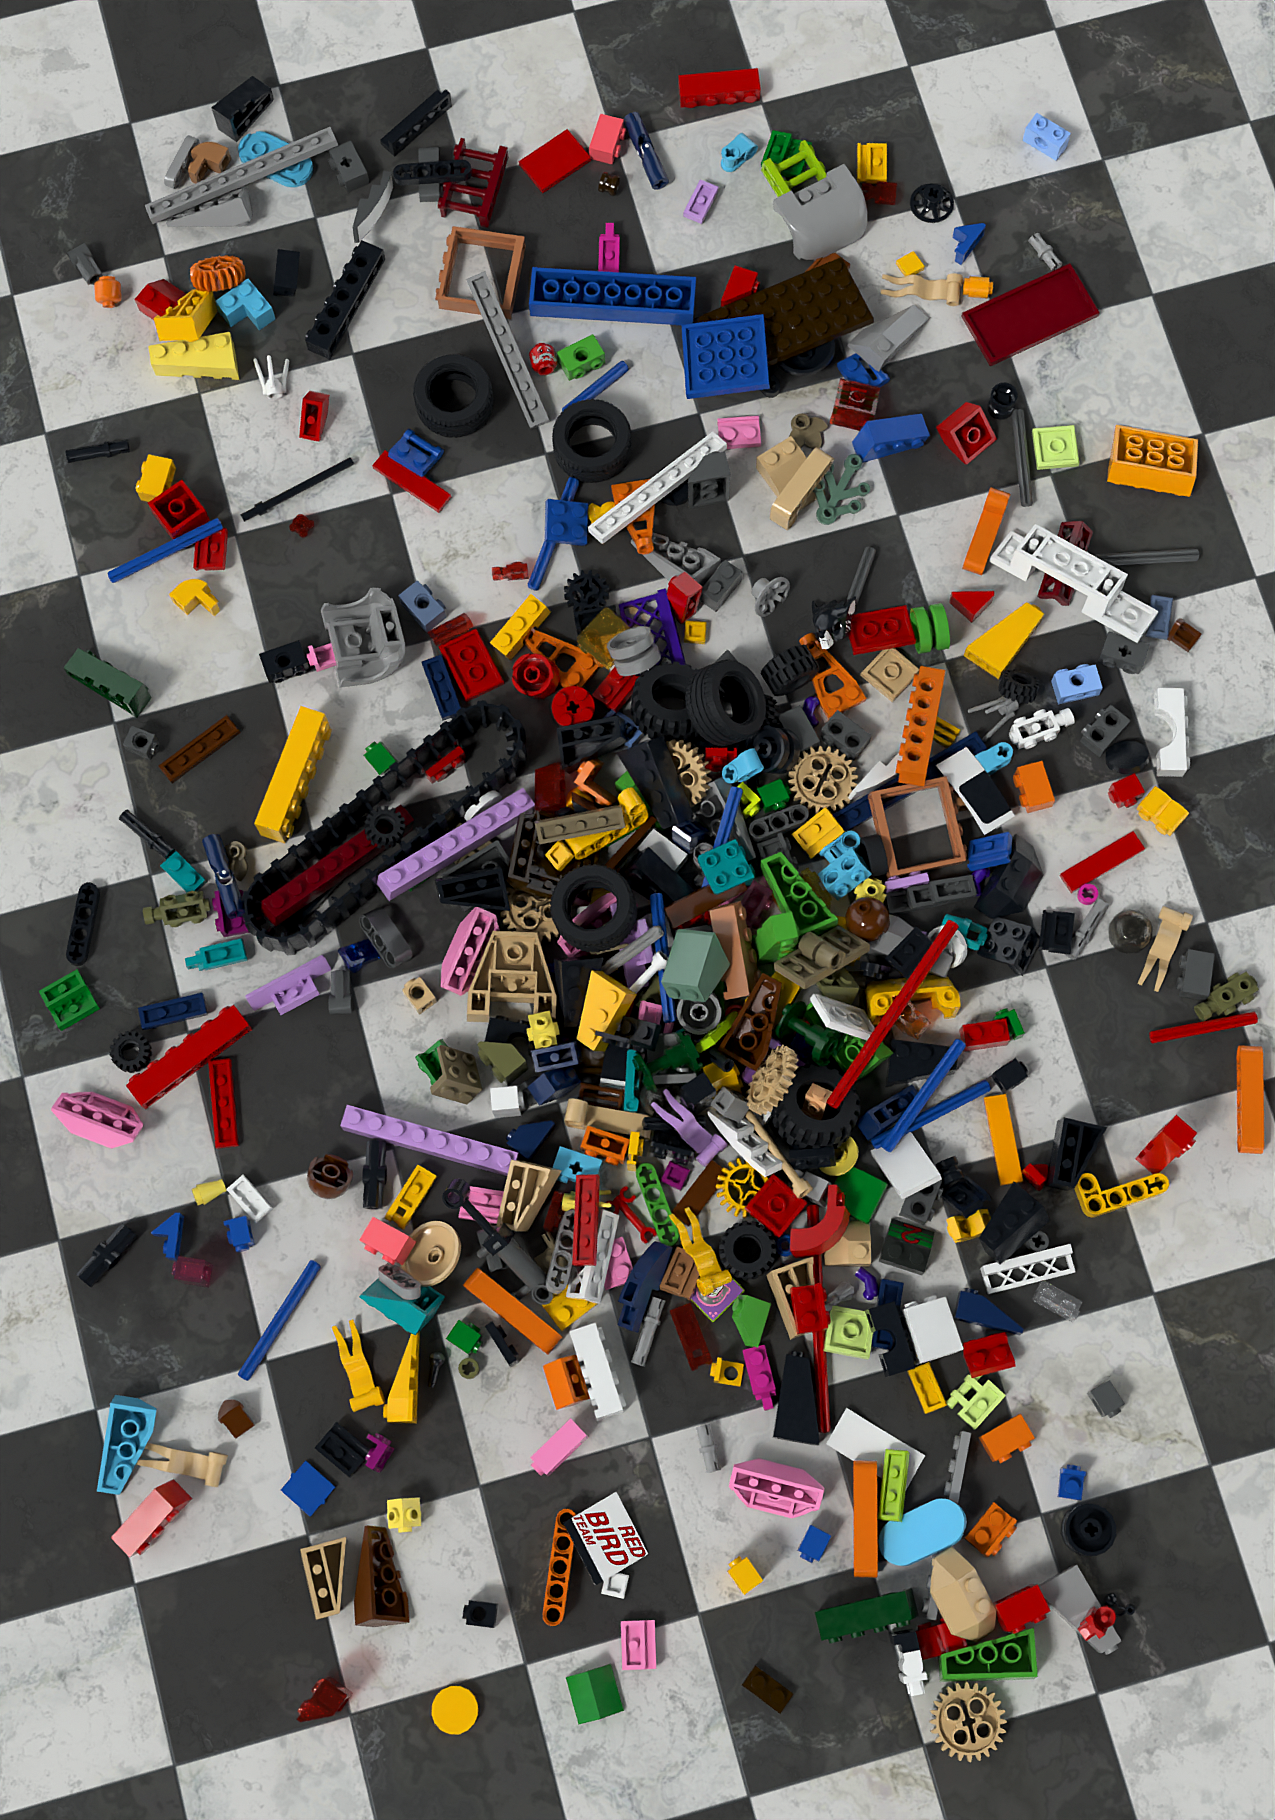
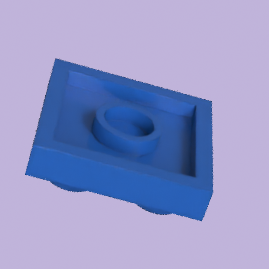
M547 499L545 501L544 542L585 546L587 544L588 503Z

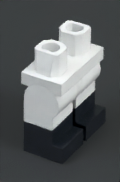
M907 1629L889 1633L890 1642L893 1645H898L900 1659L898 1664L903 1672L899 1673L900 1681L906 1684L910 1696L925 1694L922 1680H927V1674L923 1670L916 1631Z

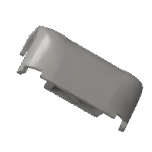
M845 164L827 172L826 178L794 194L792 191H789L773 201L774 211L782 216L790 230L793 239V253L799 260L802 258L815 261L818 258H824L859 240L867 227L868 212L863 192Z
M370 588L365 597L353 603L344 605L324 603L321 614L325 630L328 629L333 648L339 688L366 685L380 681L391 675L399 667L406 649L393 598L390 599L386 593L381 591V588Z

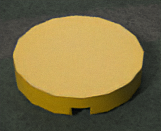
M449 1686L442 1689L432 1703L434 1723L441 1731L448 1734H461L468 1731L475 1724L478 1717V1703L475 1695L463 1686Z

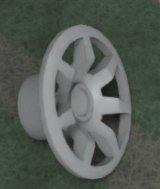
M778 577L772 581L761 578L754 584L752 595L757 598L755 612L758 616H768L770 613H764L768 606L769 610L773 612L775 609L774 600L782 603L786 600L790 583L785 577ZM785 591L783 597L778 595V593H783Z

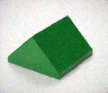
M611 1664L566 1677L578 1725L624 1711Z

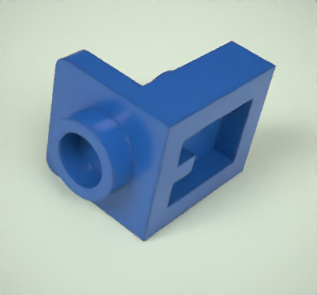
M1067 1465L1066 1469H1060L1057 1497L1082 1500L1083 1482L1086 1472L1080 1471V1466Z

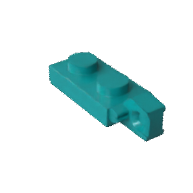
M242 938L199 948L200 950L195 951L196 956L185 958L188 970L199 968V971H207L248 961Z
M628 1049L624 1111L634 1112L637 1111L639 1099L634 1095V1090L639 1088V1077L635 1076V1066L632 1062L635 1056L634 1052L636 1051Z

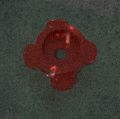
M298 514L293 519L289 528L290 531L298 533L301 538H305L308 535L307 532L314 527L313 520H308L303 514Z

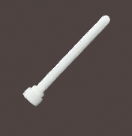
M658 951L652 957L651 966L629 988L631 991L637 993L658 970L661 971L666 968L668 957L663 952Z

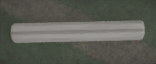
M659 925L653 926L603 963L600 971L607 975L613 973L661 938L664 934L662 928Z

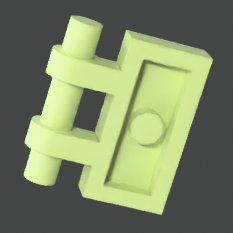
M968 1374L964 1378V1383L957 1390L954 1389L950 1393L951 1397L946 1401V1404L953 1409L959 1403L963 1408L958 1412V1415L975 1430L1006 1395L990 1380H987L982 1386L977 1382L982 1376L971 1378V1375ZM973 1388L977 1393L968 1401L964 1398V1395Z

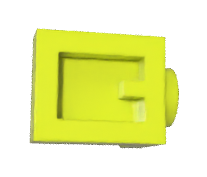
M742 782L737 787L743 789L740 802L743 805L748 804L742 812L743 817L747 819L749 816L753 817L761 809L759 807L761 799Z

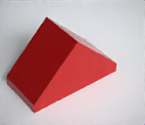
M994 591L952 592L950 604L972 623L992 603Z

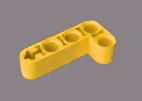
M627 788L618 796L626 828L565 839V843L577 860L586 858L647 821L648 812L646 805L634 788Z
M1084 1173L1074 1189L1082 1211L1086 1216L1092 1218L1157 1197L1168 1189L1169 1180L1164 1174L1156 1173L1101 1192L1096 1177L1090 1173ZM1081 1180H1088L1091 1184V1189H1083L1080 1184ZM1154 1182L1161 1183V1187L1159 1188L1153 1187L1149 1190L1147 1188ZM1135 1186L1139 1188L1141 1191V1196H1133L1131 1193V1187ZM1110 1194L1118 1195L1120 1203L1113 1204L1110 1201ZM1089 1201L1097 1202L1099 1210L1092 1211L1088 1205Z

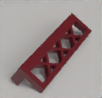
M1083 521L1062 522L1057 536L1087 552L1093 531ZM1073 528L1072 533L1065 538L1067 529ZM1045 573L1037 596L1040 599H1055L1060 605L1069 606L1074 588ZM1055 583L1053 591L1046 592L1047 588Z

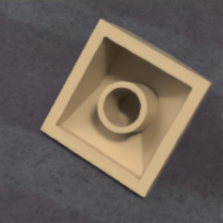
M849 1221L841 1239L831 1249L824 1252V1266L869 1267L871 1265L870 1226L861 1221Z

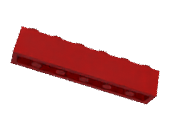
M234 1005L223 1008L219 1012L218 1017L204 1022L201 1025L202 1029L195 1034H188L183 1039V1043L177 1047H171L165 1052L163 1058L159 1061L158 1059L152 1061L147 1066V1070L141 1074L137 1073L129 1079L126 1087L145 1110L205 1066L208 1061L213 1060L253 1030Z

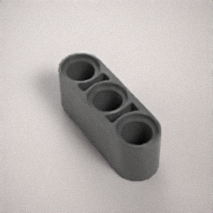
M439 147L419 148V163L440 161ZM426 170L419 171V177H425L428 174ZM440 183L419 184L420 202H438L441 197Z
M797 804L753 821L749 826L751 842L758 844L777 837L778 833L786 835L796 831L808 821V809L804 805ZM801 813L804 819L796 820L793 815ZM781 821L783 822L784 826L782 828H776L773 825V822ZM760 828L764 831V834L757 836L753 833V830Z
M376 908L360 916L361 928L388 967L394 968L412 959V951L384 909Z

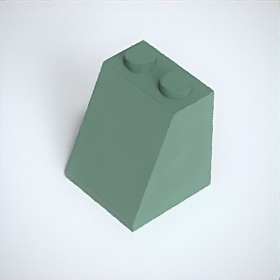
M686 929L677 930L661 981L669 998L699 1002L707 1001L730 966L714 932Z

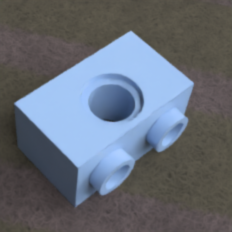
M1036 113L1026 126L1023 141L1057 161L1067 147L1071 133Z
M1083 664L1069 671L1068 669H1061L1054 674L1051 680L1058 705L1098 696L1103 688L1096 664L1091 666ZM1071 680H1078L1081 685L1076 686Z

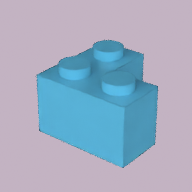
M246 279L215 301L220 315L230 327L248 316L258 330H261L276 319L270 304L249 279Z

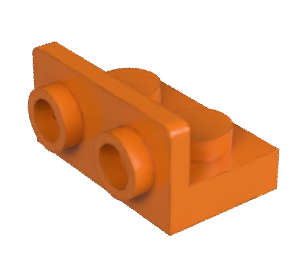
M993 1502L964 1539L985 1557L995 1556L1002 1548L1000 1542L1005 1536L1009 1538L1017 1529L1014 1525L1017 1520Z

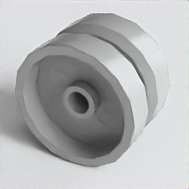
M638 626L627 629L614 636L607 643L608 652L615 659V668L621 676H631L644 672L661 659V653L658 646L653 643L654 637L649 627Z

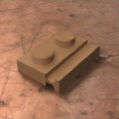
M676 1247L660 1284V1289L691 1301L697 1287V1279L700 1276L693 1258L683 1248Z

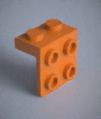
M598 758L588 760L587 762L584 761L578 768L577 772L579 775L574 783L579 785L577 788L586 795L590 793L596 797L595 801L603 807L615 805L618 802V798L593 781L604 765V762Z

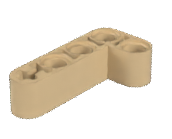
M814 448L773 503L770 511V520L789 530L798 516V510L830 469L834 458L821 449Z
M568 1099L564 1123L568 1127L586 1130L587 1126H591L630 1138L631 1131L640 1132V1139L647 1141L651 1140L652 1130H644L642 1125L644 1117L652 1116L588 1105V1102L579 1099Z

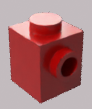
M1134 773L1112 783L1108 796L1113 804L1116 803L1118 808L1123 806L1129 808L1135 805L1138 799L1142 798L1145 791Z

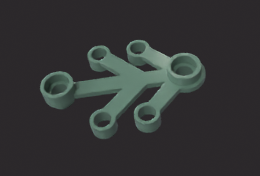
M851 454L845 459V471L837 486L832 473L834 471L833 464L830 467V472L825 474V481L831 496L828 503L823 492L825 488L823 480L819 482L821 489L815 488L813 490L819 504L816 517L821 524L830 525L836 520L837 516L848 513L856 514L861 509V503L858 500H852L846 506L836 507L840 500L856 496L864 497L870 492V486L865 482L860 483L858 487L844 490L852 474L857 472L862 466V460L858 455ZM851 459L856 460L857 465L852 464ZM860 487H864L866 492H862ZM851 504H855L857 506V510H854L851 507ZM824 511H828L830 517L825 516Z

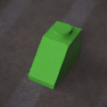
M738 1295L732 1306V1318L745 1346L758 1348L771 1303L748 1295Z

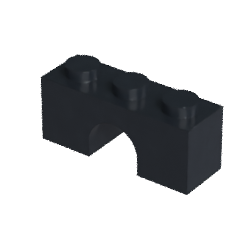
M496 1015V1018L490 1017L484 1042L509 1044L517 1036L525 1037L529 1041L526 1030L530 1028L529 1022L525 1020L512 1022L509 1021L508 1017ZM530 1041L528 1055L532 1056L531 1051L535 1050L534 1042Z
M894 1301L865 1310L871 1332L878 1330L887 1331L893 1340L891 1349L879 1354L885 1377L915 1369L916 1356L914 1351L909 1349L907 1343L910 1340L906 1327H902L900 1319L903 1316L899 1305L896 1306Z

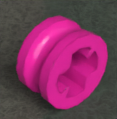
M1092 884L1082 885L1077 893L1079 902L1084 905L1093 904L1098 897V890ZM1083 890H1085L1086 892L1091 891V892H1092L1091 897H1093V898H1092V899H1091L1090 897L1084 898L1083 895H1084L1085 892H1082V891H1083Z

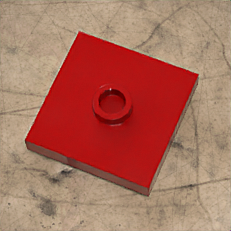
M773 1173L744 1209L779 1238L806 1206L807 1202L803 1198L798 1199L793 1190Z

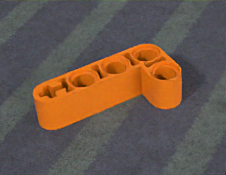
M990 487L962 569L979 575L983 574L1005 513L1010 493Z

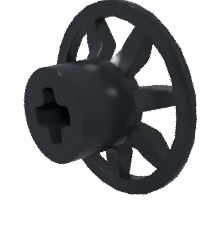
M938 184L921 185L912 193L910 198L912 213L918 219L927 223H938L950 216L954 207L952 194L945 187ZM919 193L922 199L914 201L915 196ZM949 199L950 208L945 206L942 202ZM924 205L922 212L919 214L914 206L920 207ZM939 208L947 213L938 218L937 209ZM929 210H932L934 219H928L924 216Z

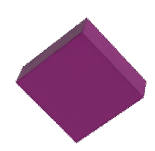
M669 1161L660 1182L681 1191L690 1170Z

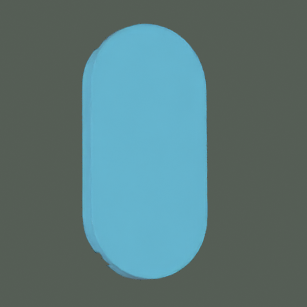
M256 131V133H249L241 139L238 146L241 162L245 163L289 143L267 132ZM311 158L265 177L286 187L302 186L309 181L313 174Z
M942 1498L935 1499L903 1514L902 1522L889 1521L886 1523L879 1535L880 1552L888 1562L894 1565H912L959 1542L966 1529V1515L963 1509L955 1502Z

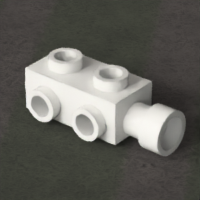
M1069 708L1059 711V714L1056 715L1053 714L1052 710L1046 712L1045 709L1035 712L1033 714L1034 717L1026 719V717L1016 719L1010 729L1009 737L1011 742L1017 745L1018 749L1024 747L1025 749H1030L1036 746L1037 742L1042 740L1048 742L1055 739L1061 726L1067 727L1074 724V716ZM1041 726H1044L1047 728V730L1041 731L1040 728ZM1021 734H1026L1027 737L1023 739Z

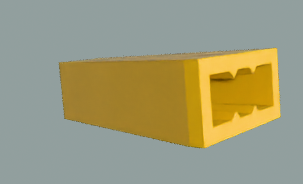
M1026 602L969 644L965 650L964 657L999 679L1041 623L1044 613L1038 606Z

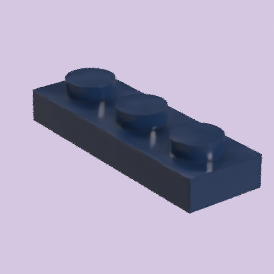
M439 655L421 661L442 721L456 717V712L461 707L442 656Z
M203 993L138 1008L143 1030L208 1015Z
M880 1279L876 1307L894 1301L896 1306L899 1305L900 1307L904 1283ZM884 1330L873 1332L871 1347L889 1351L893 1344L891 1335Z

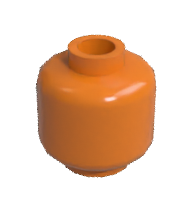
M102 276L94 283L95 300L102 304L104 308H113L115 304L121 301V284L115 280V277Z

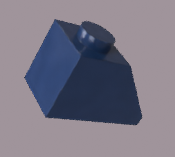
M577 1039L531 1051L536 1073L576 1065L584 1061L580 1041Z
M544 1121L520 1125L517 1130L513 1128L506 1138L508 1142L506 1144L508 1148L518 1152L522 1158L530 1162L556 1127L553 1121Z

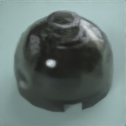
M1128 909L1121 911L1113 917L1108 926L1110 943L1122 953H1139L1147 947L1152 939L1153 927L1151 921L1146 914L1139 910Z
M642 1083L639 1102L643 1111L650 1117H661L651 1106L655 1102L670 1114L673 1108L667 1101L663 1091L667 1089L676 1099L677 1095L679 1097L681 1095V1083L655 1084L657 1092H653V1090L648 1092Z

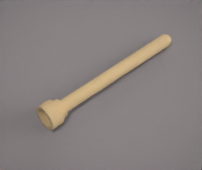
M749 1109L745 1117L754 1125V1130L759 1137L768 1143V1149L771 1154L783 1162L782 1169L793 1183L794 1194L798 1199L803 1198L812 1191V1186L807 1180L800 1179L753 1111Z

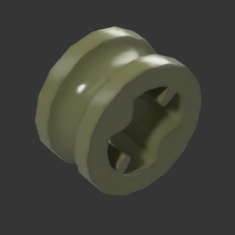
M472 1358L463 1359L458 1367L460 1375L465 1379L475 1378L479 1373V1364ZM472 1362V1367H475V1371L470 1372L469 1375L464 1374L466 1371L463 1370V1366Z

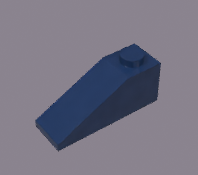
M692 818L674 825L672 828V839L677 844V847L687 854H692L695 847L704 841L710 830Z
M912 1084L867 1111L856 1122V1125L867 1140H871L897 1123L918 1091Z
M965 1288V1291L958 1293L954 1320L1011 1334H1023L1024 1329L987 1298L978 1295L977 1290Z

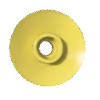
M849 1137L846 1142H843L840 1147L835 1149L836 1166L819 1168L822 1172L830 1176H839L847 1173L855 1165L858 1158V1146L852 1137Z

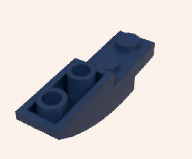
M654 1241L639 1258L629 1274L618 1302L624 1304L618 1326L633 1332H639L652 1289L659 1291L673 1247Z

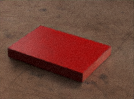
M566 129L521 159L519 166L538 189L544 193L591 162V157L569 130Z
M907 605L854 614L851 617V631L848 637L853 655L916 644Z
M477 629L438 646L466 702L504 685V680Z

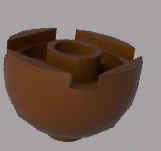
M861 897L853 901L845 914L847 930L866 942L879 939V936L883 932L886 933L890 926L888 910L876 898Z
M325 1154L323 1158L319 1159L318 1156L311 1161L307 1173V1182L310 1190L315 1195L324 1199H335L343 1195L348 1190L353 1178V1171H350L348 1168V1162L339 1156Z

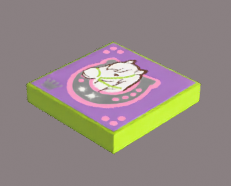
M732 1278V1282L714 1289L712 1293L706 1296L700 1293L697 1286L691 1301L714 1323L734 1303L738 1295H742L745 1290Z

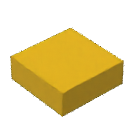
M914 251L896 260V265L904 276L916 275L923 271L925 267Z
M686 620L684 643L705 644L707 622Z
M563 840L557 841L545 854L559 871L575 856Z

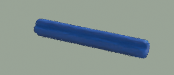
M624 361L617 363L565 405L562 411L578 401L594 399L629 370L628 365Z

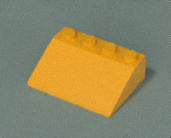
M1116 425L1107 482L1190 497L1197 472L1198 439Z

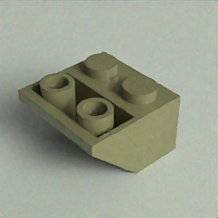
M845 966L815 983L823 996L852 1005L859 990V986Z
M483 1041L477 1044L479 1058L486 1067L492 1066L493 1075L500 1083L505 1082L509 1086L528 1070L526 1060L512 1044Z

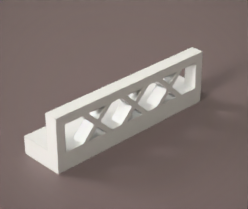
M599 1209L596 1266H585L582 1270L580 1269L581 1266H572L566 1297L600 1304L619 1215ZM580 1282V1291L575 1293L576 1285Z
M1071 1244L1008 1259L1001 1265L996 1262L982 1266L980 1270L987 1294L1075 1273L1071 1258L1073 1253ZM1065 1256L1069 1269L1060 1271L1053 1267L1057 1258ZM1052 1260V1262H1051L1050 1264H1048V1263L1045 1262V1261ZM1041 1263L1048 1267L1043 1276H1037L1031 1272L1035 1264ZM1031 1265L1028 1270L1024 1268L1025 1266ZM1018 1268L1026 1273L1022 1281L1016 1282L1009 1278L1013 1269ZM1050 1269L1055 1271V1273L1048 1274ZM1009 1271L1007 1275H1004L1001 1272ZM998 1274L1004 1278V1281L1000 1287L991 1288L988 1276ZM1028 1275L1034 1277L1031 1279H1027ZM1007 1280L1011 1282V1284L1005 1285Z

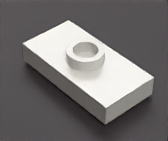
M245 1175L239 1177L226 1189L255 1223L273 1209Z

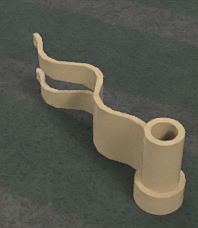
M882 274V279L896 285L913 284L897 291L881 290L883 295L895 298L916 295L924 300L944 299L947 300L946 304L949 306L959 305L960 287L963 284V276L960 274H949L946 280H926L918 275L896 278Z
M1162 906L1158 916L1162 921L1137 984L1142 986L1157 958H1159V971L1154 991L1159 992L1182 930L1187 931L1193 915L1186 912L1180 913Z
M147 1443L145 1449L154 1451L168 1458L169 1461L138 1460L136 1465L204 1479V1485L218 1487L222 1467L226 1465L228 1455L209 1452V1456Z

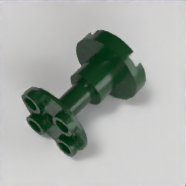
M798 1001L793 1005L787 1004L782 1011L783 1017L780 1023L775 1026L773 1033L778 1039L785 1040L795 1031L805 1037V1043L813 1048V1062L821 1067L828 1065L831 1062L828 1058L832 1054L836 1056L841 1050L846 1034L831 1028L824 1029L818 1024L811 1026L803 1020L806 1013L805 1002Z
M684 1028L674 1032L677 1044L665 1049V1055L645 1064L637 1051L634 1052L635 1056L632 1062L638 1072L642 1071L644 1075L642 1081L648 1092L651 1090L657 1092L652 1076L669 1067L675 1070L688 1063L693 1072L703 1068L701 1062L697 1063L696 1059L700 1056L688 1034L684 1036L686 1034Z

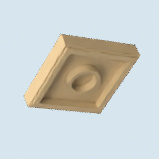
M891 648L882 650L861 672L860 676L893 702L913 681L914 674H919V668L898 650Z

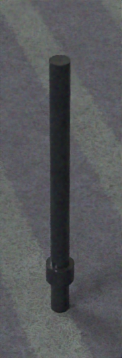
M349 457L263 503L262 501L254 505V508L240 514L244 522L257 515L261 516L267 513L268 509L354 465V462Z

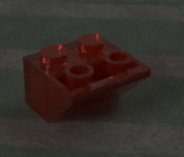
M553 763L535 769V812L543 810L555 814V811L566 807L565 791H562V789H566L565 770H561L560 763Z
M331 1676L319 1679L311 1690L314 1693L311 1699L304 1700L297 1710L300 1715L296 1720L305 1722L337 1715L341 1712L353 1692Z

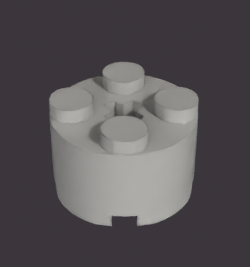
M713 992L706 1002L679 999L677 1002V1018L679 1023L686 1031L692 1034L701 1035L708 1033L718 1025L721 1019L719 999ZM698 1006H702V1010H704L705 1012H701L700 1015H696L693 1009H697Z

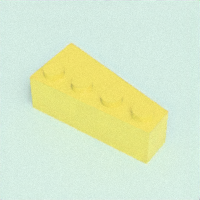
M230 332L202 336L194 342L179 340L148 346L151 366L156 376L182 377L183 375L193 376V378L208 376L214 379L227 377L232 378V380H240L234 342Z

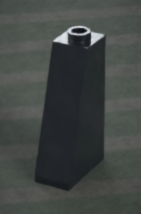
M791 1351V1355L786 1354L772 1438L818 1446L820 1440L809 1358L804 1357L805 1353Z

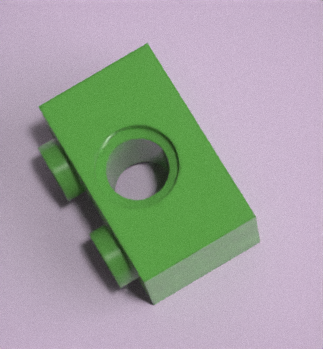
M592 334L558 351L557 360L570 381L574 378H581L592 369L597 370L605 363V353ZM581 357L586 358L584 361H579L578 359Z

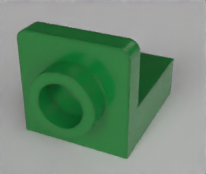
M1006 1008L995 1013L996 1016L993 1020L1006 1019L1009 1036L1012 1035L1014 1041L1024 1036L1025 1032L1015 1009L1009 1011Z

